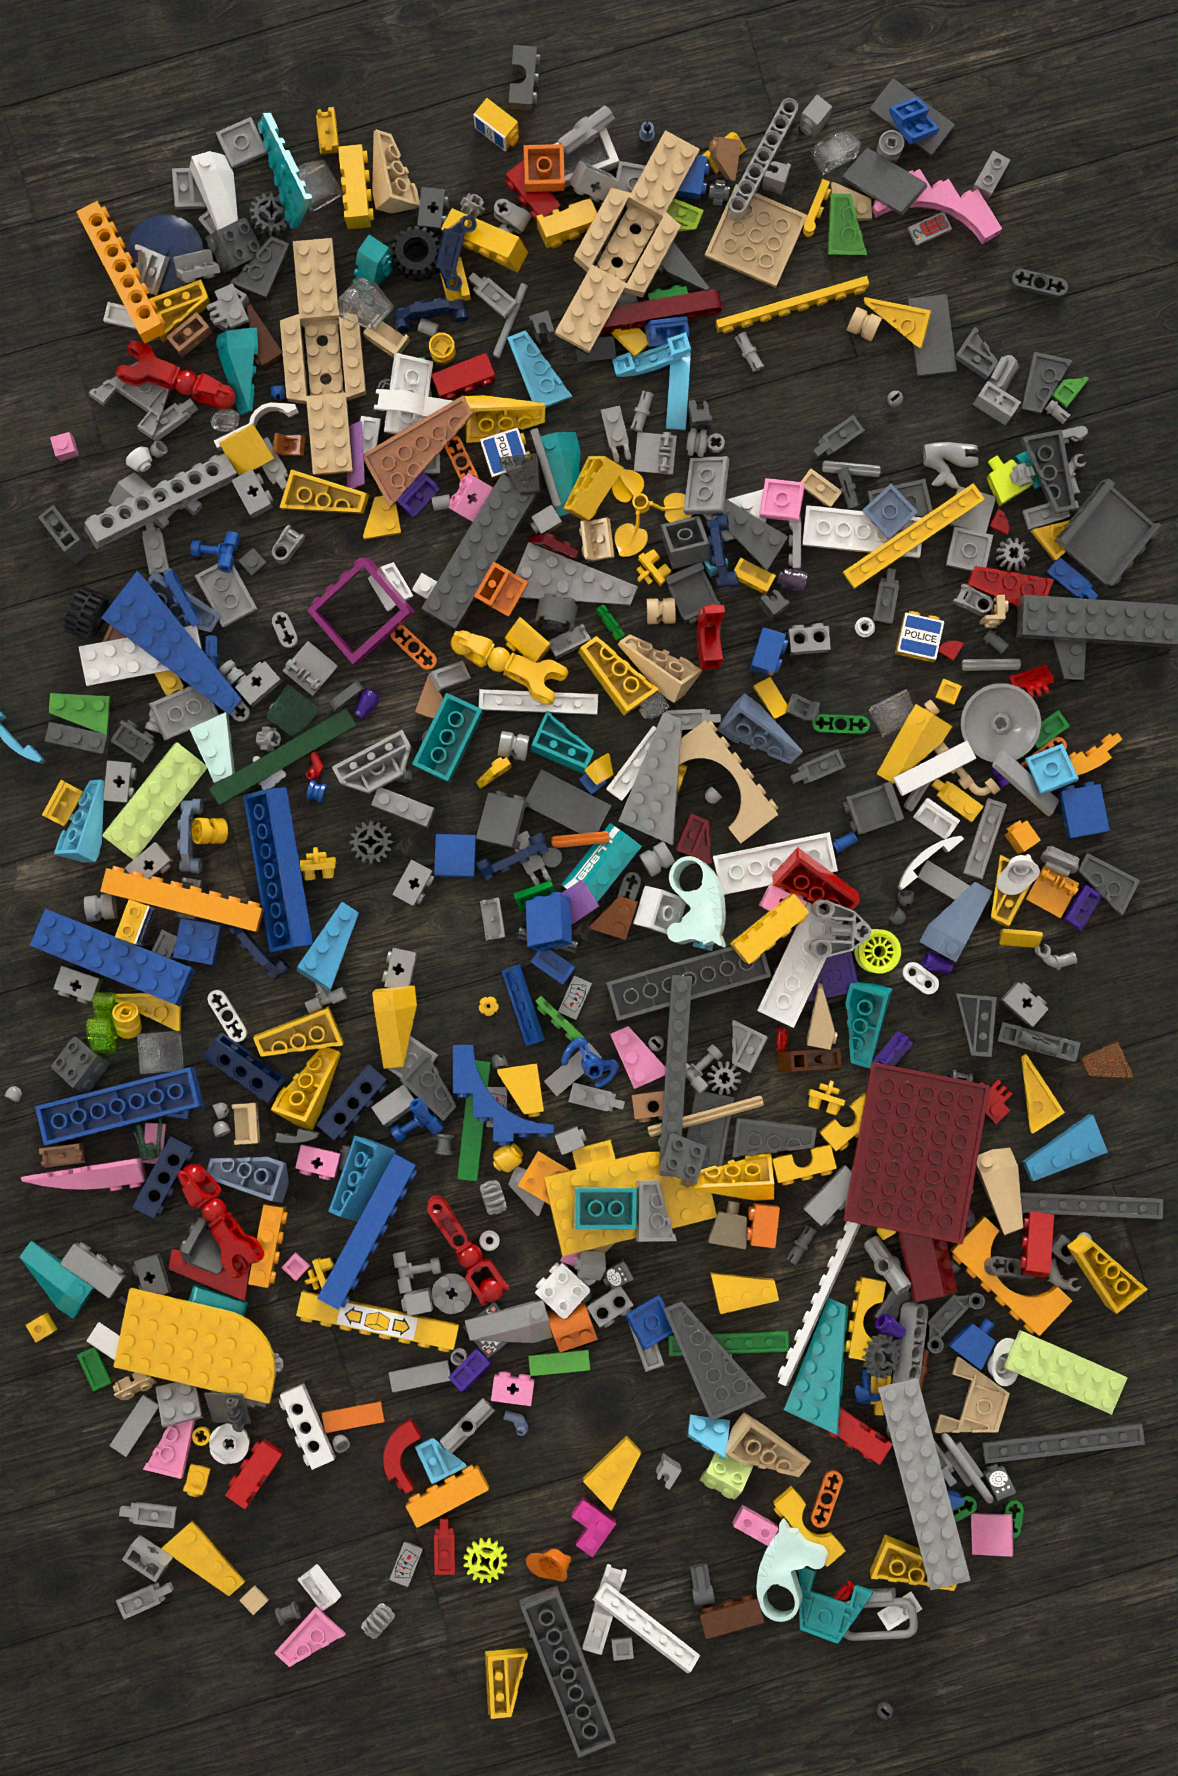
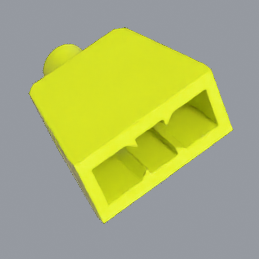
M997 455L988 461L993 472L987 476V481L994 496H996L999 507L1031 487L1034 483L1032 482L1022 487H1018L1017 483L1012 484L1009 475L1013 472L1012 468L1017 466L1014 460L1003 464Z

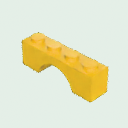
M860 1276V1281L856 1280L855 1292H857V1298L853 1300L851 1312H854L853 1320H849L848 1332H851L850 1339L845 1342V1352H847L849 1358L865 1360L862 1359V1356L866 1355L863 1349H868L867 1341L872 1342L873 1340L864 1330L863 1319L871 1306L883 1302L886 1286L884 1280Z
M792 1486L773 1501L776 1506L774 1511L780 1518L784 1516L788 1520L790 1528H798L806 1540L821 1544L827 1549L828 1559L825 1563L827 1567L845 1552L842 1544L831 1532L816 1534L804 1526L802 1513L806 1504Z

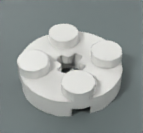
M225 1423L218 1426L209 1438L211 1455L222 1464H232L241 1461L249 1450L250 1438L246 1430L243 1428L241 1432L234 1431L232 1428L233 1423ZM233 1439L234 1448L229 1447L227 1449L224 1440Z

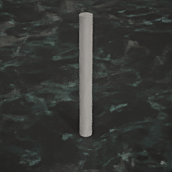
M520 284L514 299L518 305L506 319L492 355L495 358L499 359L528 288L526 284Z
M538 428L532 429L530 432L553 507L561 505L553 476Z

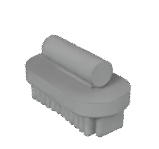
M1012 355L1001 357L989 382L1006 391L1015 372L1019 368L1017 360Z
M1047 846L1041 855V861L1045 863L1044 867L1066 877L1070 873L1078 871L1080 859L1060 849Z

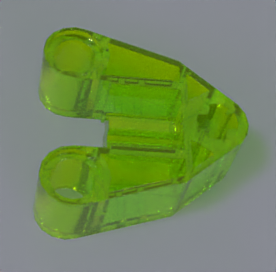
M94 992L92 1000L94 1019H87L86 1033L91 1050L95 1053H116L117 1032L112 1014L113 1008L116 1006L115 992Z

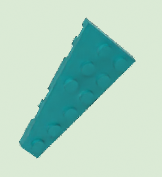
M263 113L260 122H258V131L263 136V147L269 156V167L274 172V183L278 186L280 192L279 199L285 208V219L287 222L289 221L291 229L298 228L312 200V196L310 193L306 194V184L304 181L299 180V170L290 151H285L284 139L278 137V127L271 113Z
M828 1298L784 1410L839 1435L840 1427H838L839 1416L841 1415L840 1397L843 1387V1355L846 1345L844 1341L845 1331H847L848 1306Z

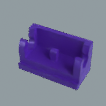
M422 472L396 501L414 519L432 500L431 497H434L440 489L432 479Z
M1087 885L1082 886L1065 914L1063 921L1082 931L1098 902L1101 900L1102 895Z
M475 1349L448 1378L461 1392H467L494 1363L487 1359L482 1351Z

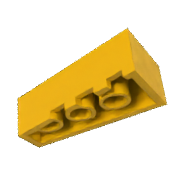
M362 144L338 147L342 174L341 183L344 193V218L347 228L349 230L371 227L374 213L373 208H369V201H372L371 189H367V182H370L369 170H365V163H368L367 151H363Z
M452 208L441 230L444 231V228H450L467 214ZM476 219V229L464 234L462 246L518 273L528 254L521 239L516 235ZM467 220L464 223L465 227L468 225Z
M291 470L280 508L283 510L364 514L369 495Z
M597 636L580 647L578 653L624 716L655 695L659 690L655 685L648 682L642 674L635 671L628 662L621 659L615 651Z
M791 893L729 944L745 963H753L765 950L772 948L780 937L784 938L787 936L795 924L800 925L807 919L806 915L809 911L797 896Z
M1083 1234L1067 1246L1105 1306L1116 1314L1148 1290L1096 1243Z
M884 1535L870 1569L871 1579L878 1580L879 1578L891 1582L899 1581L909 1583L910 1585L919 1584L929 1587L920 1548ZM957 1584L938 1589L954 1591Z

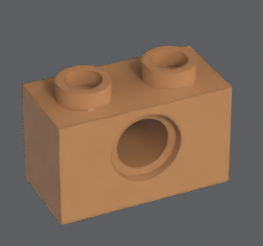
M196 312L166 338L183 358L210 336L212 331Z
M664 1091L631 1095L634 1119H639L640 1123L651 1121V1117L659 1116V1120H662ZM650 1101L658 1102L659 1108L656 1112L648 1110L647 1106Z

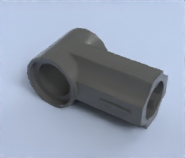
M707 1563L690 1566L695 1606L715 1603Z

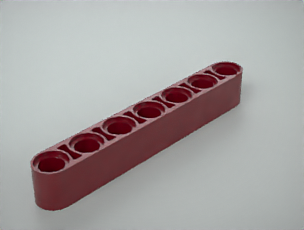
M716 289L615 306L600 335L615 332L614 330L621 329L622 331L642 328L650 320L687 316V319L718 314L723 310L719 292Z

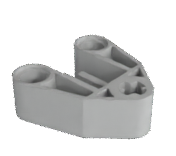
M822 899L816 900L812 904L811 909L816 917L848 921V924L831 923L829 929L830 935L847 936V940H813L809 945V952L812 956L827 958L850 952L871 936L870 926L855 911ZM824 903L826 905V912L821 914L819 906ZM857 929H863V933L858 934ZM821 943L824 950L821 954H818L816 947Z

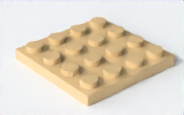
M736 184L735 187H734V190H733V192H732V194H731V196H730V199L732 198V196H733V194H734V192H735V190H736V188H737V186H738L737 184ZM742 190V193L749 194L747 190ZM756 193L744 217L739 221H734L727 215L729 199L704 257L776 288L808 215ZM737 206L733 207L734 210H741V208Z

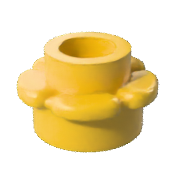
M491 996L482 998L479 1005L480 1012L486 1016H492L494 1012H497L498 1004L496 999Z

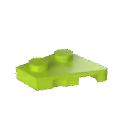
M675 198L667 211L681 225L679 231L697 230L704 212L702 209Z

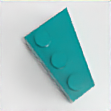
M368 235L357 252L355 264L359 267L358 270H354L356 278L353 279L352 285L372 297L385 276L389 277L392 273L393 262L389 247Z

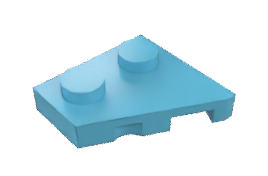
M690 1415L688 1437L695 1442L701 1443L707 1450L711 1449L720 1455L719 1458L726 1460L727 1454L725 1451L728 1444L730 1420L715 1419L711 1421L709 1417Z
M434 1438L415 1446L431 1484L467 1467L464 1462L450 1453Z

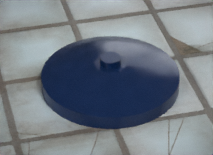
M156 215L141 222L132 231L126 245V252H129L134 262L131 264L132 268H135L136 262H138V251L135 250V245L138 244L170 258L158 293L163 294L193 283H185L176 277L173 257L204 250L202 239L196 229L186 220L174 215Z

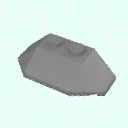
M400 730L332 766L340 784L369 794L404 775L411 745L403 730Z

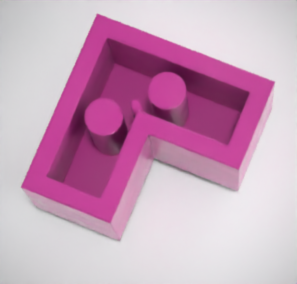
M584 1496L572 1511L571 1517L586 1527L576 1540V1546L593 1557L616 1525V1519Z

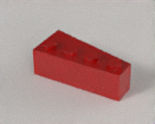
M799 847L772 874L774 886L785 888L790 893L804 896L812 902L820 899L827 900L851 910L860 903L859 894L855 889Z

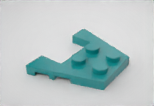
M808 1566L798 1569L799 1584L803 1595L802 1603L799 1607L800 1630L836 1644L840 1643L874 1591L856 1585L854 1586L850 1604L812 1590L817 1572L816 1569Z

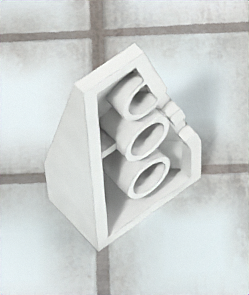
M209 151L192 156L189 167L217 230L237 221L234 172L226 155Z

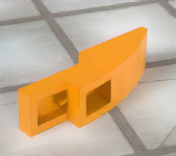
M1118 733L1113 736L1108 734L1101 740L1103 743L1098 748L1093 746L1086 752L1087 757L1082 751L1078 754L1075 752L1070 754L1068 757L1077 776L1087 773L1111 759L1112 757L1107 751L1122 740Z

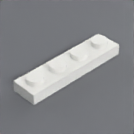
M655 726L650 729L606 788L607 791L623 801L634 785L657 729Z

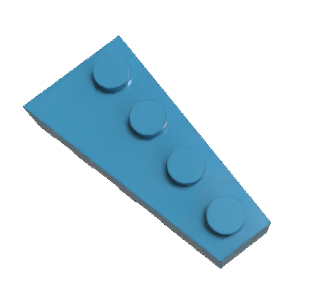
M341 902L297 966V972L329 993L359 913Z
M1088 1114L1061 1135L1055 1137L1047 1145L1024 1159L1022 1163L1029 1180L1035 1181L1108 1153L1094 1116Z
M354 1136L328 1212L342 1218L359 1221L396 1150L373 1140Z

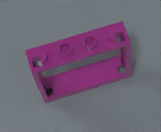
M362 557L353 563L354 567L349 572L345 571L338 577L339 581L335 585H329L324 590L325 594L321 598H315L310 603L311 607L307 610L352 664H359L415 613L370 558L362 559ZM366 568L399 607L400 611L353 652L318 610L359 572Z

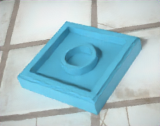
M1063 744L1025 758L1041 795L1078 781V776Z

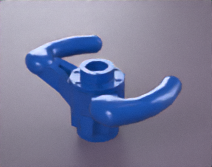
M579 1037L566 1047L562 1055L561 1064L567 1065L575 1048H579L582 1055L581 1067L585 1075L589 1076L590 1079L599 1078L603 1071L609 1070L604 1078L595 1083V1087L599 1089L607 1085L614 1078L619 1064L614 1059L603 1060L589 1050L586 1039Z

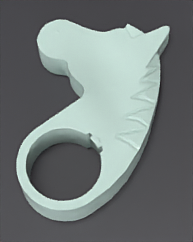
M692 856L680 858L671 867L669 881L674 891L691 909L682 918L680 923H673L668 927L667 935L670 940L681 945L700 941L706 946L716 943L725 948L726 944L722 933L725 926L726 911L721 883L715 872L705 862ZM690 864H699L703 871L701 887L690 892L683 891L679 883L682 870Z
M785 1518L780 1522L779 1532L770 1542V1546H768L763 1556L756 1585L761 1610L768 1618L778 1622L787 1621L794 1617L802 1603V1590L795 1570L802 1569L805 1566L820 1569L828 1559V1551L823 1545L806 1540L798 1528L789 1527ZM779 1584V1586L787 1588L794 1596L795 1607L788 1611L775 1609L767 1598V1590L771 1585Z

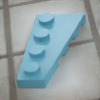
M526 331L507 337L532 402L545 403V408L572 398L571 393L563 385L561 379L553 371L551 365L541 354Z

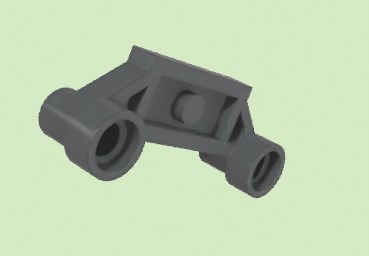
M975 1292L959 1296L953 1293L927 1320L929 1325L927 1348L929 1351L940 1353L943 1350L944 1343L941 1337L968 1308L981 1309L984 1306L985 1299L980 1293ZM974 1297L978 1298L976 1303L972 1302ZM933 1341H937V1345L935 1347L931 1346V1343Z

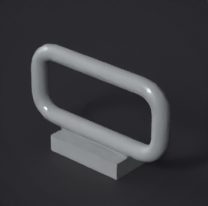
M943 1433L941 1439L948 1448L944 1455L966 1486L969 1487L973 1484L987 1503H992L994 1500L993 1496L980 1479L984 1476L960 1441L955 1444L947 1433Z
M895 1587L870 1589L874 1592L864 1608L904 1606L908 1610L910 1627L907 1630L858 1633L848 1630L844 1635L846 1639L851 1641L912 1637L918 1629L915 1606L906 1598H895Z

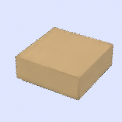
M254 1585L239 1601L254 1615L269 1599Z

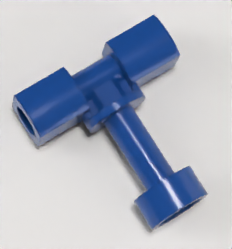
M231 531L227 532L224 543H219L218 547L203 545L202 541L193 540L191 543V555L201 557L202 553L216 554L219 559V570L229 573L232 571L234 563L233 551L238 549L239 534Z
M416 1098L410 1103L414 1119L404 1126L397 1124L391 1128V1132L394 1138L400 1142L407 1138V1132L417 1126L421 1128L426 1126L433 1134H437L443 1129V1122L435 1114H430L428 1106L420 1098Z

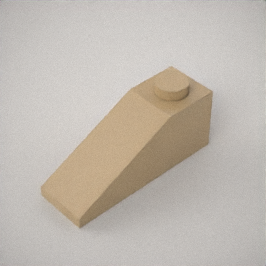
M818 983L806 1041L808 1046L831 1050V1045L836 1043L837 1032H834V1024L823 985Z

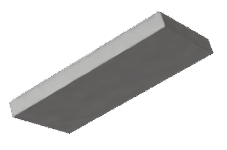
M893 78L869 108V111L900 133L891 117L889 109L894 105L918 96ZM919 98L930 109L927 116L939 127V131L937 134L913 144L931 157L954 128L955 124Z
M869 148L865 149L842 176L845 182L902 216L928 187L927 183Z
M947 294L909 298L907 300L908 306L931 310L932 312L923 348L919 349L913 344L917 377L956 373Z
M542 769L525 800L530 804V809L579 834L598 832L612 806Z
M695 1090L691 1115L734 1103L735 1097L705 1091L700 1095ZM731 1115L688 1127L686 1138L707 1146L701 1169L714 1165L717 1167L722 1166Z

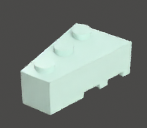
M226 712L190 728L215 784L235 773L230 720Z

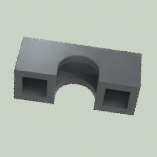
M513 45L512 71L523 73L526 79L519 84L510 83L509 109L532 111L533 104H537V92H534V86L538 85L539 73H536V66H540L541 54H537V47Z
M49 722L45 742L107 756L112 737L103 733Z

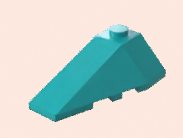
M257 328L228 330L217 336L216 346L228 384L235 391V404L239 415H244L253 409L254 384L251 382L253 374L256 373V366H253L254 354H258Z
M556 432L540 436L561 505L555 507L556 513L559 517L570 515L571 513L564 510L563 507L579 477L581 450L576 432Z
M850 983L846 998L851 1063L870 1068L889 1005L892 988L875 983Z
M32 1240L20 1256V1259L55 1306L74 1319L95 1288L60 1264L61 1260Z

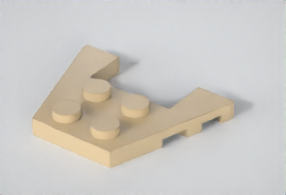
M957 1356L952 1374L971 1380L960 1419L957 1420L939 1414L934 1432H998L1010 1393Z

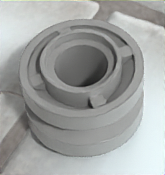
M691 428V432H688L687 455L693 456L696 452L698 457H703L707 447V430L702 429L700 433H697L696 428Z

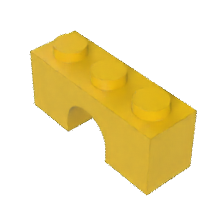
M865 1093L849 1106L855 1114V1120L851 1126L842 1127L833 1119L819 1131L833 1150H844L850 1144L848 1141L853 1136L855 1138L858 1137Z
M828 1144L810 1149L811 1162L805 1167L796 1166L791 1154L772 1158L777 1182H782V1185L794 1183L793 1179L801 1178L804 1181L812 1179L813 1174L821 1173V1176L832 1174V1170L837 1168L831 1145Z

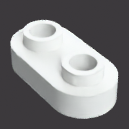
M911 962L903 967L902 975L904 979L922 993L932 994L937 991L939 987L938 979L921 965ZM911 968L915 970L914 976L909 975ZM927 980L931 982L930 988H926L924 985Z

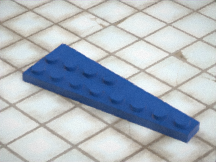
M136 571L101 618L230 715L242 700L241 697L168 609L153 588Z

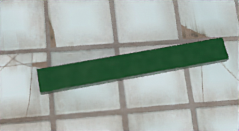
M344 709L213 785L209 790L218 805L221 806L356 727V724L347 709Z

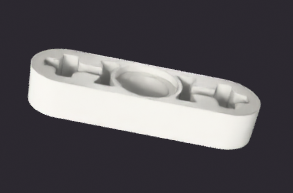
M221 990L210 992L208 1003L228 1036L235 1042L243 1041L247 1037V1029L226 994ZM214 994L217 996L221 995L220 1002L222 1005L227 1003L228 1007H224L218 1012L217 1008H220V1005L217 1002L213 1003ZM226 1010H230L233 1013V1019L229 1022L224 1021L222 1018V1014ZM237 1020L238 1024H235L238 1030H243L241 1033L242 1037H234V1028L230 1027L228 1029L227 1025H231Z

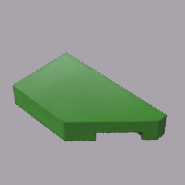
M1089 378L1063 380L1051 395V398L1067 408Z

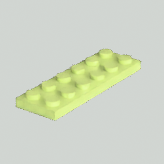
M176 742L102 836L134 860L205 772L207 766Z
M1021 1330L1018 1332L1004 1365L1006 1369L1111 1415L1127 1380V1377Z

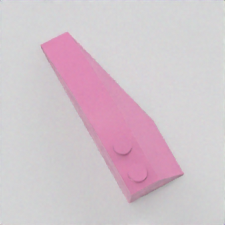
M143 1157L30 1175L21 1177V1181L61 1189L85 1190L110 1187V1191L121 1190L122 1185L129 1184L130 1188L142 1186V1182L147 1181Z

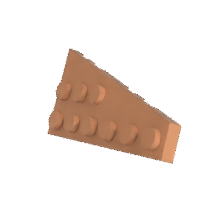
M461 396L363 454L364 461L389 507H392L397 502L396 500L472 417L474 413L465 396Z

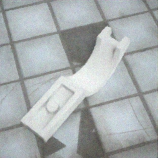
M376 389V394H379L378 405H374V410L404 411L425 418L453 401L426 397L409 391Z
M267 403L261 405L252 414L249 424L214 440L220 452L223 451L218 443L219 441L234 432L241 431L252 423L256 428L258 420L268 412L278 411L286 414L289 418L298 414L299 412L295 404Z
M607 1564L600 1586L602 1583L607 1582L619 1592L627 1570L622 1569L621 1571L611 1568V1565ZM596 1602L582 1649L602 1655L613 1615Z

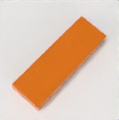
M381 1401L322 1412L325 1433L385 1422Z

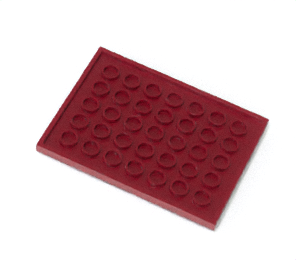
M871 1062L843 1221L962 1245L990 1086Z

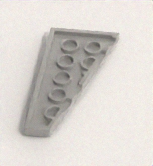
M529 542L515 574L528 582L520 597L524 599H540L544 597L545 593H551L556 595L557 598H573L575 602L630 606L638 588L636 585Z
M664 712L619 822L673 845L683 720Z

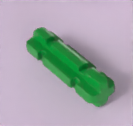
M605 605L599 606L596 609L598 616L602 617L603 623L610 633H613L612 636L616 641L622 639L625 633L621 628H618V623L608 613Z

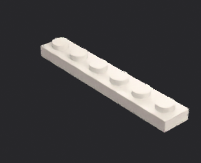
M479 689V708L492 711L546 713L548 710L550 713L597 715L598 694L554 692V703L552 705H545L532 699L529 691Z
M607 1582L602 1583L592 1600L686 1673H690L700 1655Z

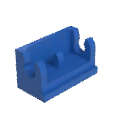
M687 316L650 320L644 326L648 347L665 345L668 343V338L685 332L687 337H689Z
M550 949L538 951L530 961L562 985L575 969V966Z

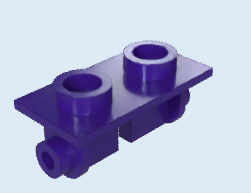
M897 1031L873 1062L895 1066L913 1043L907 1036Z

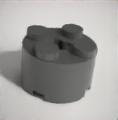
M545 593L544 597L539 599L535 624L538 626V623L543 624L542 628L549 631L564 633L565 629H569V632H572L578 610L575 599L570 597L562 599L557 598L554 594Z

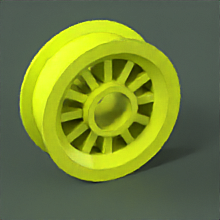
M872 929L871 936L854 949L857 963L864 970L872 973H886L898 964L901 956V947L898 939L889 931ZM877 946L881 948V953L879 956H876L874 954V950Z

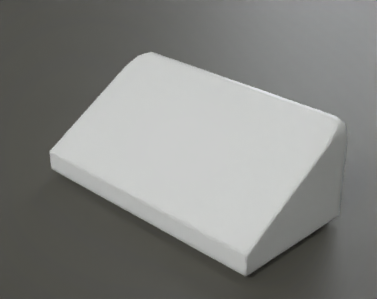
M99 1322L90 1334L87 1342L115 1360L120 1336Z
M318 1564L297 1579L321 1611L327 1609L341 1597L340 1592Z

